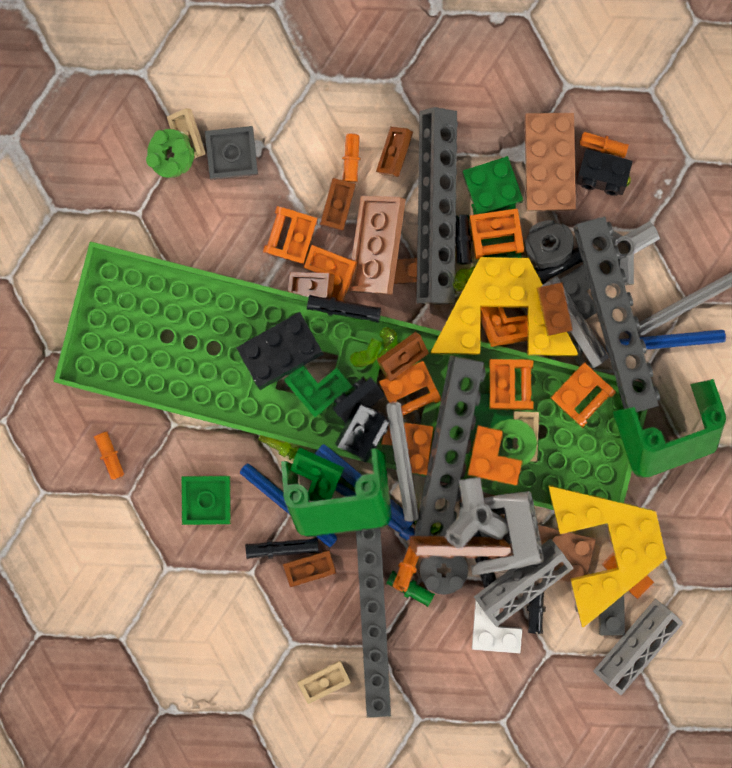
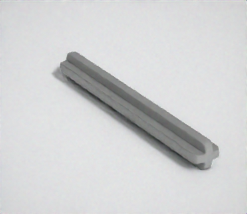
M732 272L639 322L640 329L637 330L639 336L652 331L731 288Z
M391 402L386 405L404 519L406 521H415L419 519L402 408L400 402Z

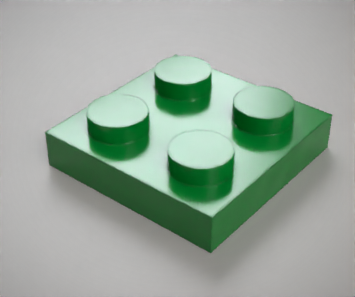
M508 156L462 171L476 214L496 212L523 203V197Z
M231 476L181 477L182 525L231 524Z

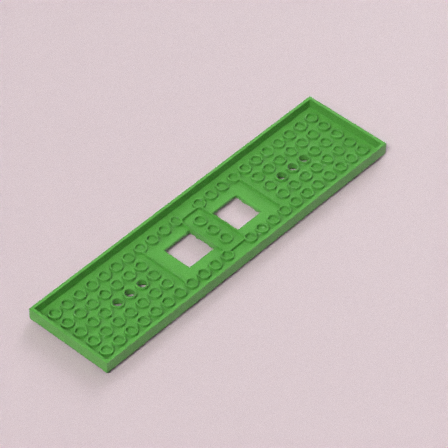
M91 241L89 243L53 381L55 383L316 450L325 444L337 455L361 461L357 455L340 449L335 445L345 426L344 421L332 408L335 403H332L314 418L296 394L276 389L278 381L259 390L236 347L300 312L321 350L338 355L335 369L338 368L348 382L353 385L363 376L366 379L370 376L377 382L380 370L377 359L414 332H417L421 335L429 354L415 364L424 361L441 398L450 356L477 360L484 363L483 367H485L486 372L483 382H480L478 391L480 393H489L490 359L533 360V369H531V401L534 402V409H514V411L539 412V425L545 427L546 435L538 439L537 461H529L526 465L521 466L517 486L481 478L482 492L498 496L529 491L535 506L551 510L554 509L548 488L549 485L620 503L625 501L632 469L613 415V411L624 409L614 375L593 370L616 391V394L612 398L608 397L587 419L588 423L582 428L550 398L579 366L540 356L528 355V353L501 346L491 347L489 343L480 341L479 355L431 354V350L441 333L439 330L380 316L379 323L334 314L332 317L328 316V313L306 310L309 298L306 296ZM165 330H171L174 333V339L170 343H164L161 339V334ZM190 335L195 336L197 339V346L194 349H187L184 344L185 339ZM213 341L218 342L221 346V350L217 355H211L207 350L208 345ZM515 368V401H521V369ZM467 377L461 379L459 383L460 389L465 390L469 386V379ZM633 381V390L637 393L641 392L643 389L642 382ZM596 386L574 410L580 414L602 390ZM352 387L346 392V394L350 393L355 388ZM441 401L425 405L420 425L433 426L430 453ZM458 402L455 405L454 410L456 414L463 412L465 407L463 402ZM647 409L636 412L642 429ZM459 426L451 428V438L459 435ZM381 436L377 443V449L385 453L387 468L397 470L393 446L381 444ZM450 450L445 454L446 462L454 459V450ZM469 453L465 454L466 473L464 478L460 480L477 478L476 476L468 475L472 457L469 456ZM372 457L369 458L367 463L373 464ZM412 473L414 475L426 477V475ZM443 475L440 481L449 483L450 475Z

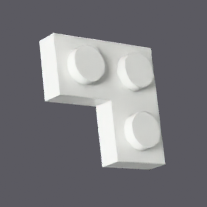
M475 600L472 650L520 653L522 628L496 627ZM500 609L493 613L495 617L499 615Z

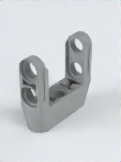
M526 491L484 498V504L488 505L490 509L505 507L514 555L483 560L475 565H471L472 575L515 569L543 562V550L531 493ZM462 502L459 503L460 509L463 507Z

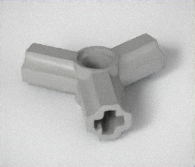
M650 221L624 236L613 231V236H611L613 246L618 243H625L629 248L628 254L620 253V259H618L620 269L623 268L626 274L627 282L624 285L634 284V254L660 240L655 226ZM593 239L592 244L603 249L602 241Z
M481 478L459 480L463 507L459 511V518L446 531L447 535L445 537L448 542L456 548H463L478 530L494 539H502L508 533L507 519L493 513L489 506L484 504Z

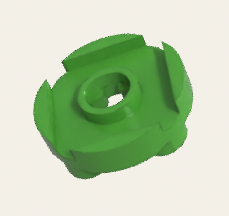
M175 129L156 131L148 145V156L146 157L148 166L152 167L158 175L166 178H175L182 173H186L194 160V149L190 146L188 136L182 131ZM172 147V152L175 154L174 157L168 159L167 150Z
M508 419L497 423L492 428L503 431L499 456L522 460L521 466L526 465L534 457L537 448V438L534 430L526 422ZM508 437L510 439L514 437L518 439L517 445L519 447L517 450L515 448L507 449L508 443L506 439Z

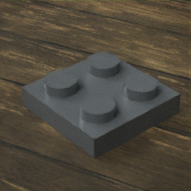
M253 126L205 131L210 180L258 175Z

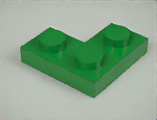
M304 366L295 370L284 379L314 418L334 403L333 400L340 394L346 393L353 387L338 368L333 370L319 383Z
M299 448L290 471L312 480L308 490L309 500L321 501L333 498L344 467Z

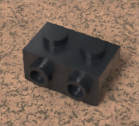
M586 149L576 183L587 190L598 189L611 196L623 195L633 161Z
M363 376L352 385L355 389L348 394L343 392L333 400L335 405L332 408L345 424L357 402L372 407L384 397V393L372 377L369 376L366 379Z
M357 402L335 445L340 449L357 455L361 461L367 463L369 458L372 457L371 449L377 448V443L381 436L387 432L389 419L383 412Z

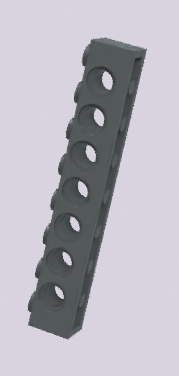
M438 107L421 110L419 116L417 303L444 305L454 304L458 122L457 111Z
M605 216L576 224L573 230L623 408L635 407L636 412L657 407L659 406L657 401L660 400V395L657 387H653L651 380L653 370L651 364L646 363L644 356L647 352L644 340L639 338L637 331L640 329V324L637 316H633L631 309L633 299L631 293L626 292L624 285L627 279L624 269L619 267V249L617 245L613 246L611 238L613 236L612 225L606 221ZM593 239L602 241V251L594 249L592 245ZM601 262L609 265V274L600 272L599 264ZM610 285L616 289L617 294L615 298L607 296V286ZM614 309H619L623 313L621 322L614 320L612 316ZM621 332L629 335L630 341L628 345L620 343L619 335ZM628 356H633L636 360L634 369H630L626 365V358ZM635 379L640 380L643 384V389L639 393L635 392L632 387Z
M450 356L419 509V519L417 520L414 536H446V531L456 521L455 504L459 502L461 497L459 480L464 478L466 473L464 459L465 454H468L471 448L469 434L470 430H473L475 427L476 416H474L475 406H478L481 393L478 390L486 372L483 362L456 356ZM467 377L469 379V386L465 390H461L459 383L461 379ZM458 402H463L465 406L463 412L456 414L454 410L455 405ZM459 426V435L451 438V428ZM450 450H454V459L446 462L445 454ZM445 474H449V483L446 485H440L441 477ZM441 498H444V507L441 509H436V501ZM436 522H440V530L436 533H431V526Z
M376 528L356 531L367 718L391 716L381 530Z

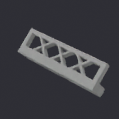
M556 276L542 285V287L561 283V281ZM564 288L573 329L571 333L577 341L572 342L575 348H579L577 350L578 355L573 357L578 365L581 366L585 362L582 357V352H584L590 361L587 365L590 368H595L609 357Z
M549 539L542 545L543 562L510 569L474 596L484 613L496 627L574 569L552 539ZM563 562L565 564L557 571H553L554 567L559 563ZM543 578L540 584L533 586L535 581ZM524 593L520 599L514 600L518 594ZM500 608H504L503 612L496 617L493 615Z
M655 598L593 672L618 694L622 695L681 627L683 622ZM671 620H674V621L670 624V626H669L667 629H665L666 626L669 624V622H670ZM640 658V661L636 665H634V663ZM622 677H624L621 683L617 686L616 684L620 681Z

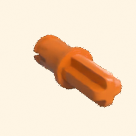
M588 132L582 133L579 143L581 146L600 151V153H607L621 158H625L629 146L627 143L624 144L608 139L609 136L607 135L601 137Z
M346 134L345 156L342 157V160H344L343 181L358 182V163L361 161V158L358 157L360 139L358 134Z
M106 431L94 436V439L102 456L100 460L103 459L110 478L115 480L122 477L124 471L117 456L119 452L118 450L115 451L108 435L109 433Z
M410 546L403 562H400L398 565V574L393 583V587L402 592L408 590L410 580L413 574L417 572L415 566L419 557L414 554Z

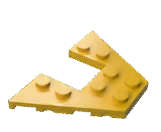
M480 257L431 350V354L479 355L480 307H527L528 355L577 356L578 352L567 332L547 336L537 288L542 287L543 284L530 259Z
M549 485L548 488L560 534L606 523L608 525L617 568L570 579L582 627H585L667 559L657 514L653 509L641 508L632 504L620 503Z

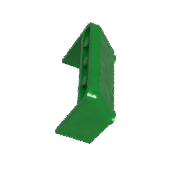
M714 379L690 384L705 429L668 443L665 442L663 434L657 428L642 430L635 407L613 411L631 469L636 476L640 478L651 477L713 454L718 449L726 422V413Z
M377 448L371 449L374 473L363 475L357 480L355 486L356 496L313 502L309 500L308 490L299 484L298 474L290 471L292 463L281 461L284 500L296 531L303 536L312 537L376 529L388 525L391 520V506L385 453Z

